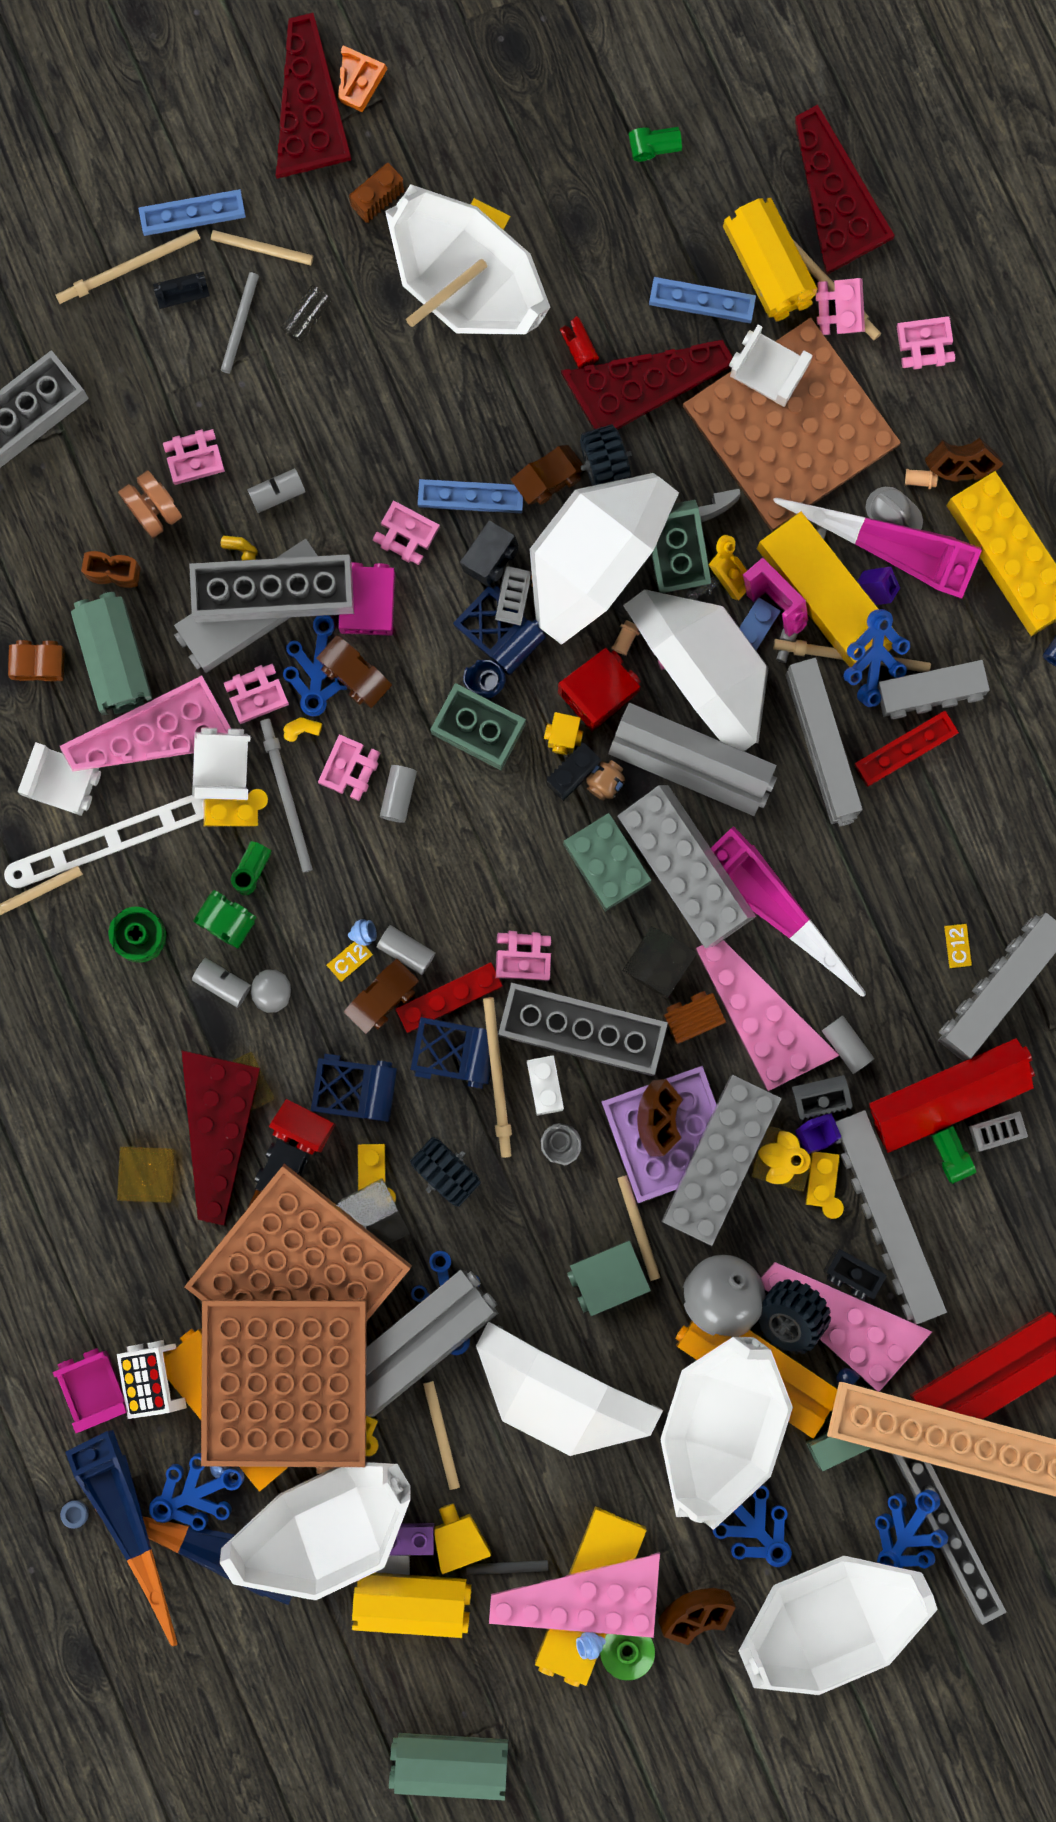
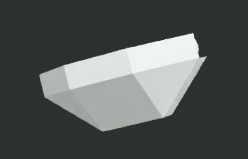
M410 184L397 205L385 211L402 285L423 304L428 302L477 261L483 259L486 262V269L432 311L454 332L470 334H527L539 326L550 309V305L531 254L478 207Z
M654 473L576 489L530 548L535 616L539 627L562 645L606 612L654 551L679 492Z
M645 589L623 606L653 653L721 742L742 751L747 750L755 743H759L769 668L723 606Z
M489 1321L476 1344L502 1421L569 1456L651 1436L663 1412L661 1408L653 1404L650 1405L559 1361L503 1330V1327L496 1326Z
M732 1337L682 1370L660 1439L676 1517H689L695 1522H704L713 1530L771 1477L793 1409L771 1349L754 1337Z
M366 1462L365 1467H334L276 1496L221 1548L220 1564L234 1585L318 1600L385 1568L410 1502V1484L398 1464Z
M841 1556L773 1585L744 1639L739 1653L754 1688L820 1695L890 1665L938 1609L933 1594L921 1572Z

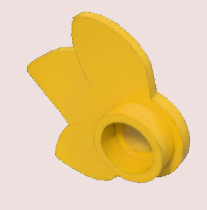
M779 1131L777 1143L766 1144L758 1150L761 1160L771 1167L767 1173L766 1181L772 1184L788 1183L795 1174L805 1173L811 1165L809 1153L805 1149L800 1148L798 1138L790 1132ZM795 1156L801 1158V1163L798 1166H795L792 1162Z

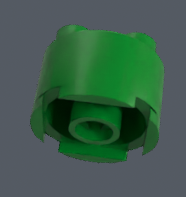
M213 890L193 922L203 929L206 928L212 935L225 943L239 949L257 917L240 904L229 901L227 897Z
M126 908L114 917L109 926L108 936L113 949L129 961L137 963L150 961L158 957L166 942L165 926L158 916L146 908ZM139 929L143 936L139 937L137 941L132 937V933H137Z

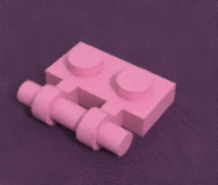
M861 278L834 281L835 291L828 292L827 281L817 282L818 293L815 295L816 301L819 304L817 325H820L822 334L830 335V324L837 325V334L865 332L863 280ZM830 300H835L836 315L833 316L829 315Z
M949 317L897 324L900 351L911 350V357L902 358V368L912 367L915 370L921 369L925 365L936 364V367L944 366L948 362H955L954 351L944 352L943 347L953 343ZM934 347V354L921 355L920 349Z
M201 429L195 431L193 435L182 438L179 435L172 437L171 441L163 442L166 453L176 451L175 456L167 458L174 485L225 472L218 445L207 447V441L216 439L213 429L204 432ZM196 444L199 446L197 450L184 452L185 447Z
M393 500L381 522V526L389 529L386 536L376 532L373 541L380 544L381 548L385 551L391 550L402 556V560L408 563L412 561L419 565L423 556L415 552L417 546L419 545L428 550L440 525ZM397 534L410 540L407 547L394 541Z
M273 664L265 667L260 665L254 668L255 671L242 676L240 674L232 677V680L224 683L227 693L235 689L238 690L239 695L229 699L240 724L289 705L279 679L268 682L267 677L276 673ZM260 681L261 686L246 691L245 685Z
M339 734L318 784L343 794L346 786L349 785L354 788L350 797L360 801L363 792H367L369 787L367 783L372 772L376 771L379 765L377 760L381 753L371 749L368 757L362 756L360 754L364 747L363 744ZM356 763L363 766L358 779L351 777Z
M517 931L497 934V943L507 944V951H497L496 978L550 980L551 953H540L541 946L551 945V936H543L537 932H532L531 935L517 934ZM517 944L531 945V952H518Z

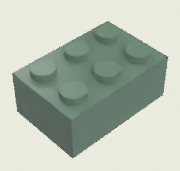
M696 500L675 503L654 551L651 553L659 593L711 584L699 507Z
M455 683L430 730L431 735L502 771L526 725V719Z
M609 813L564 840V847L605 912L651 883L650 877Z

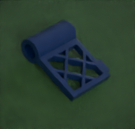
M497 586L494 589L487 587L454 621L453 625L488 657L498 663L503 671L510 676L540 645L546 636L539 627L537 620L534 619L531 622L524 616L521 626L515 624L512 628H501V621H498V628L483 629V616H496V611H482V603L491 596L497 601L498 606L500 588ZM505 608V611L518 612L517 610ZM469 617H479V629L468 630L462 624ZM498 633V642L490 650L483 644V634Z
M420 1017L410 1070L415 1071L416 1077L431 1079V1074L465 1080L468 1081L467 1086L483 1089L484 1084L489 1085L491 1077L487 1029ZM424 1024L436 1026L441 1036L428 1043L423 1036ZM441 1027L450 1028V1030L444 1033ZM454 1030L465 1031L464 1043L455 1049L446 1035ZM444 1038L452 1051L439 1059L431 1046ZM422 1040L426 1046L420 1050ZM463 1047L462 1056L460 1057L457 1051ZM428 1048L437 1062L428 1068L417 1066L419 1054ZM455 1054L460 1061L459 1072L447 1071L442 1061ZM439 1064L442 1070L433 1069V1067Z
M324 1054V1059L318 1058L311 1111L389 1122L397 1069L392 1068V1062L377 1061L376 1065L344 1062L341 1061V1056ZM324 1065L334 1066L340 1073L329 1084L323 1077ZM340 1067H346L348 1069L343 1072ZM354 1069L364 1070L363 1081L354 1087L346 1075ZM343 1078L351 1090L339 1098L331 1087ZM323 1082L325 1087L321 1089V1085ZM362 1087L360 1095L357 1090ZM329 1090L336 1102L328 1108L318 1107L320 1095ZM353 1093L360 1100L358 1112L348 1111L342 1103ZM340 1105L343 1110L334 1109V1108H335L336 1106Z

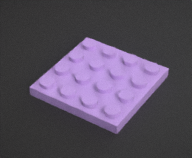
M703 1066L666 1078L682 1097L683 1101L677 1109L675 1118L677 1130L682 1138L665 1156H650L644 1148L638 1132L637 1115L639 1103L648 1085L601 1102L637 1203L676 1190L716 1107V1102Z

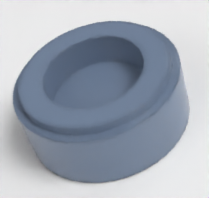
M72 1500L62 1507L60 1517L65 1526L79 1528L88 1520L89 1510L84 1502Z

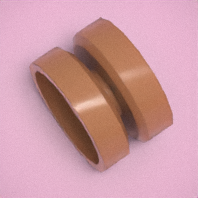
M147 470L137 477V483L144 494L140 495L136 488L130 484L123 487L118 493L153 539L163 532V525L157 518L158 514L161 515L166 523L171 525L181 519L182 515L174 505V500L160 482L158 483Z

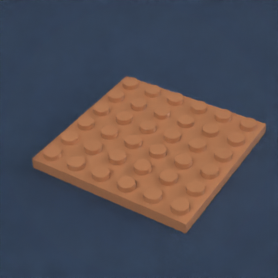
M809 318L775 341L800 356L803 351L813 355L810 365L785 407L730 377L731 372L683 403V408L772 532L797 515L775 503L773 498L813 505L901 444L812 318Z
M284 1163L184 1287L201 1301L367 1300V1322L411 1269L412 1265Z
M203 1300L201 1466L365 1467L367 1300Z

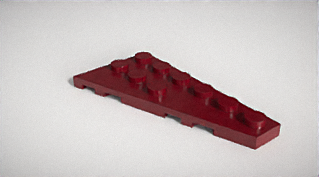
M314 13L288 18L276 179L351 161Z
M816 105L795 116L794 121L825 273L828 275L891 241L895 235L820 107Z
M718 340L692 345L689 348L679 350L671 349L651 355L650 353L613 360L610 363L595 366L592 364L579 369L561 370V375L593 430L611 424L618 430L730 368L729 364L733 357L724 341Z
M181 1050L198 1220L225 1225L261 1068Z

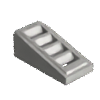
M509 566L505 568L495 620L521 626L531 578L530 571ZM507 588L521 591V593H520V592H516V591L507 590ZM505 598H506V599L515 600V601H519V603L505 600ZM503 607L517 610L518 612L514 613L510 611L503 610Z
M1020 1111L968 1126L976 1152L1028 1137ZM1012 1119H1015L1019 1134L1017 1135L1013 1133L1010 1123ZM1002 1122H1005L1009 1135L1007 1138H1004L1000 1125ZM992 1125H995L999 1140L997 1141L993 1137L990 1127ZM982 1128L986 1130L989 1143L985 1144L981 1132Z

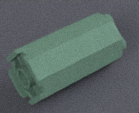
M107 592L100 595V599L94 601L84 599L75 602V609L71 611L98 709L102 715H108L107 710L113 709L114 714L128 712L144 705L143 700L145 699L148 702L153 700L125 601L122 596L116 597L115 592Z
M399 1733L398 1738L393 1737V1743L391 1744L390 1760H396L395 1766H391L389 1789H394V1794L505 1800L508 1739Z

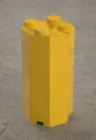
M763 198L756 199L739 207L735 211L737 216L731 220L730 216L724 219L723 228L769 318L774 317L775 321L778 322L788 317L789 312L797 308L801 311L813 304L811 299L816 295L817 287L772 198H767L766 203Z
M372 1573L358 1580L357 1587L354 1589L352 1621L354 1622L352 1630L462 1638L463 1633H468L470 1612H464L465 1605H470L472 1584H466V1579Z

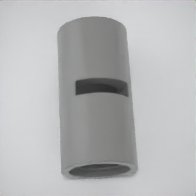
M295 468L247 489L257 513L305 493Z
M391 765L380 818L405 823L416 778V770L404 766Z
M392 925L386 929L377 944L378 949L394 959H398L420 975L424 974L436 952Z
M207 958L203 959L192 977V981L237 1008L242 1004L251 989L249 983L229 973Z
M843 1015L822 1030V1033L852 1074L875 1059Z

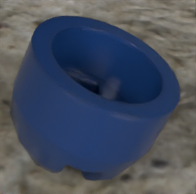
M844 1368L837 1374V1383L839 1385V1382H845L854 1385L860 1375L850 1368Z

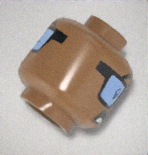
M612 760L609 763L601 761L586 778V782L589 785L587 790L602 801L606 798L613 799L625 784V777L621 773L623 768Z

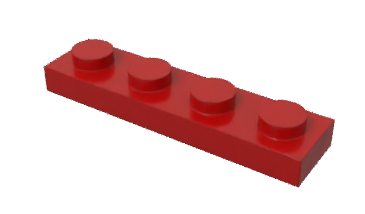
M943 711L856 762L854 766L866 786L869 787L956 736L959 732L947 712Z
M490 962L396 1008V1011L406 1032L410 1033L418 1029L420 1017L436 1020L503 987L500 979L496 978V971Z

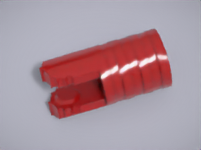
M576 316L570 321L573 331L570 327L564 325L560 332L579 369L596 363L599 357L580 318Z

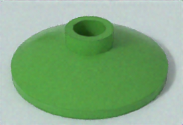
M606 1634V1643L603 1645L600 1655L605 1669L612 1676L629 1681L638 1679L649 1671L655 1658V1647L651 1637ZM630 1646L633 1649L632 1653L624 1655L622 1653L623 1647Z

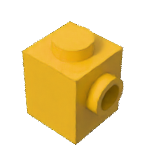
M554 713L552 724L547 723L544 739L549 740L548 747L553 748L552 752L568 755V752H573L575 746L581 745L583 731L579 730L580 717Z

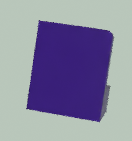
M891 567L865 570L857 580V583L875 605L891 603L900 590Z
M832 1113L811 1119L795 1130L802 1148L809 1154L826 1149L841 1139V1134Z

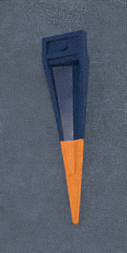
M106 1431L65 1453L74 1478L98 1512L127 1560L170 1645L176 1646L177 1639L126 1455L122 1456L114 1431Z
M142 1516L150 1540L229 1579L220 1564L221 1548L236 1534L208 1529L196 1531L191 1526L172 1522H157L153 1518ZM244 1587L262 1597L266 1596L287 1605L290 1604L292 1598L290 1595Z

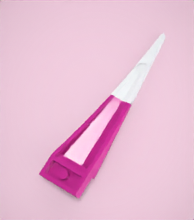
M773 498L774 502L796 514L802 511L808 520L867 550L931 587L962 598L982 551L981 547L958 540L955 537L781 498Z
M733 826L711 847V850L752 911L813 956L860 996H865L864 989L756 847L751 845Z

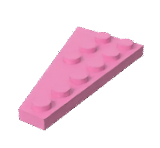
M200 676L61 745L60 749L72 771H80L194 753L195 732H201V728H217V733H228V729H231L203 676Z
M724 940L713 947L705 948L701 945L696 948L767 1091L839 1056Z
M776 1262L761 1277L767 1292L777 1282H783L787 1279H790L792 1282L798 1280L801 1284L806 1283L810 1285V1288L814 1291L817 1290L820 1293L819 1296L826 1300V1306L830 1308L831 1312L829 1314L831 1322L820 1340L878 1392L932 1333V1331Z
M660 1552L646 1557L634 1558L625 1562L566 1575L565 1577L542 1581L541 1583L525 1587L522 1586L491 1594L489 1624L654 1638Z

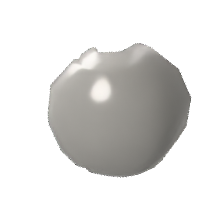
M264 970L255 976L251 986V997L258 1009L271 1013L278 1012L287 1006L291 995V984L286 975L278 970Z
M553 1124L544 1131L541 1138V1151L550 1162L564 1166L575 1161L581 1152V1137L573 1127L567 1124Z

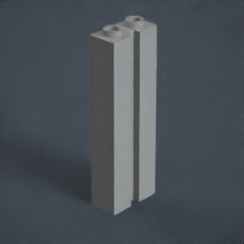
M304 539L275 559L314 557L317 554L307 539ZM192 614L174 625L178 631L174 636L182 648L188 646L193 654L188 657L196 669L202 667L205 673H207L291 617L196 623Z
M812 658L791 664L785 676L831 825L838 823L839 827L854 823V820L857 819V816L863 809L817 660Z
M631 703L628 704L608 753L611 756L752 816H755L758 807L764 808L769 797V793L766 790L771 792L777 777L773 776L777 765Z
M459 1270L366 1348V1415L368 1417L377 1415L488 1323V1321L499 1314L494 1308L497 1306L496 1301L488 1292L484 1294L478 1286L481 1283L473 1272L467 1273L464 1270Z

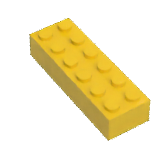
M996 471L953 496L946 506L972 545L981 547L980 559L1030 636H1033L1056 622V563Z

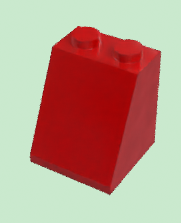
M604 648L558 683V694L592 732L638 694L641 688L639 685L641 681L632 670L627 672L621 665L623 663L621 657L614 650L610 653L607 648Z

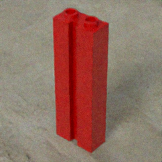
M1017 1038L869 1103L875 1120L876 1133L887 1153L1033 1089L1032 1077L1035 1076V1073L1029 1063L1032 1061V1056L1026 1046L1022 1047Z
M1048 1311L911 1393V1398L915 1402L984 1419L1056 1375V1315Z

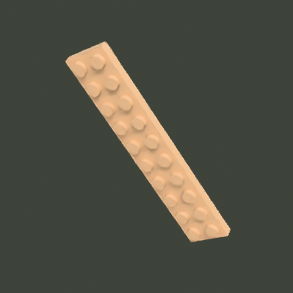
M839 1382L828 1429V1437L1056 1497V1439L845 1382Z

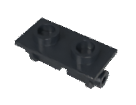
M204 272L153 284L159 309L210 297Z

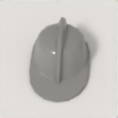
M885 486L877 488L869 495L866 501V512L870 519L919 530L922 529L923 518L920 510L901 491L894 487Z

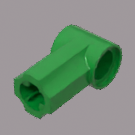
M644 127L629 132L634 161H647L658 154L682 151V138L679 127L653 131L650 128Z
M250 841L237 870L231 876V883L237 893L240 895H250L255 891L257 881L272 850L262 844ZM249 876L251 878L250 884L247 887H239L237 881L240 877Z
M953 1126L931 1135L943 1161L941 1162L942 1168L950 1184L976 1174L973 1161L969 1154L964 1151Z

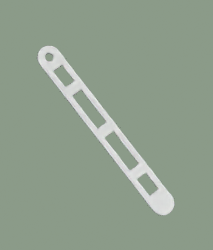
M190 795L15 861L7 866L4 873L5 880L14 888H22L204 819L203 800L207 798H194ZM192 803L196 814L175 822L171 810ZM160 816L163 827L121 842L118 830L152 817ZM105 836L108 848L67 863L63 851ZM51 856L55 868L34 875L31 863ZM16 871L22 872V877L20 879L14 878V873Z

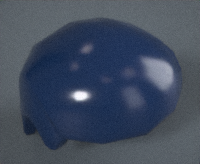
M477 660L474 665L465 668L463 682L466 689L489 699L496 696L504 688L506 675L502 667L493 660Z

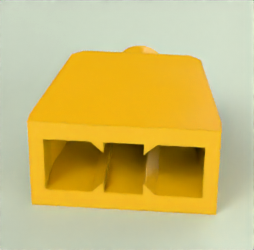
M454 1503L439 1509L444 1524L434 1527V1536L442 1574L491 1556L490 1548L470 1514L459 1518Z

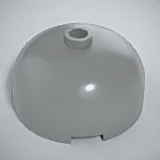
M715 1255L704 1259L692 1270L683 1285L684 1307L687 1314L700 1329L712 1336L715 1334L731 1336V1338L742 1336L754 1326L761 1316L762 1302L766 1297L763 1281L749 1263L738 1257Z

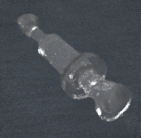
M714 575L711 577V584L702 585L693 592L689 590L687 595L689 599L697 601V598L704 593L710 596L712 589L720 585L721 582Z

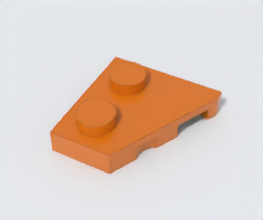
M343 45L341 48V84L339 86L338 98L341 103L363 112L387 71V67L384 63Z

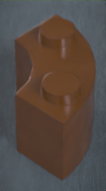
M980 437L971 444L964 446L950 445L942 441L924 459L929 470L934 474L957 482L958 480H978L984 478L1004 465L999 455Z
M561 445L544 457L526 465L510 480L528 505L536 502L542 505L552 498V494L566 485L572 487L582 479L580 475L586 470L581 471L580 466L583 464L569 445Z
M338 635L316 657L323 665L320 670L331 680L336 677L351 691L348 695L359 705L364 702L372 708L392 686L378 669L365 661L356 649Z
M395 959L376 977L369 987L363 990L344 1010V1013L365 1034L374 1027L379 1030L389 1020L386 1015L400 1001L405 1004L415 994L413 988L419 980L398 959Z
M667 1079L653 1080L644 1091L639 1103L637 1115L638 1132L642 1144L650 1156H665L682 1138L677 1130L675 1118L677 1109L683 1099Z
M717 1588L694 1590L673 1601L661 1614L658 1622L665 1638L689 1645L694 1637L704 1631L712 1629L725 1630L736 1606L730 1592Z

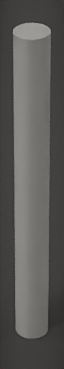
M249 272L221 366V371L224 373H231L259 275L253 272Z

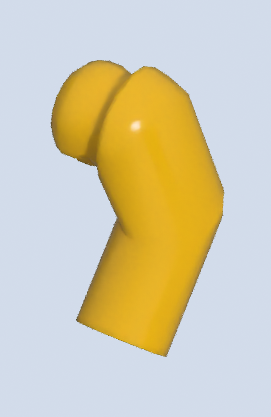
M222 536L221 547L223 549L239 550L243 553L242 561L256 560L258 555L257 548L246 539L233 536Z
M298 718L285 725L283 736L289 742L296 741L298 735L303 732L319 736L323 724L306 718Z

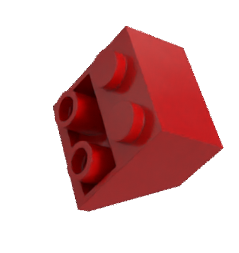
M286 1099L269 1127L274 1129L272 1135L285 1142L293 1139L298 1142L297 1148L313 1155L314 1151L322 1152L336 1124Z

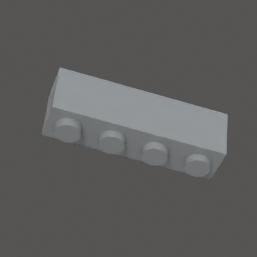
M983 660L881 681L877 687L881 694L880 706L883 717L891 716V719L907 716L906 712L916 710L917 714L932 711V707L942 705V708L958 705L957 701L965 699L968 700V703L983 700V696L990 691Z

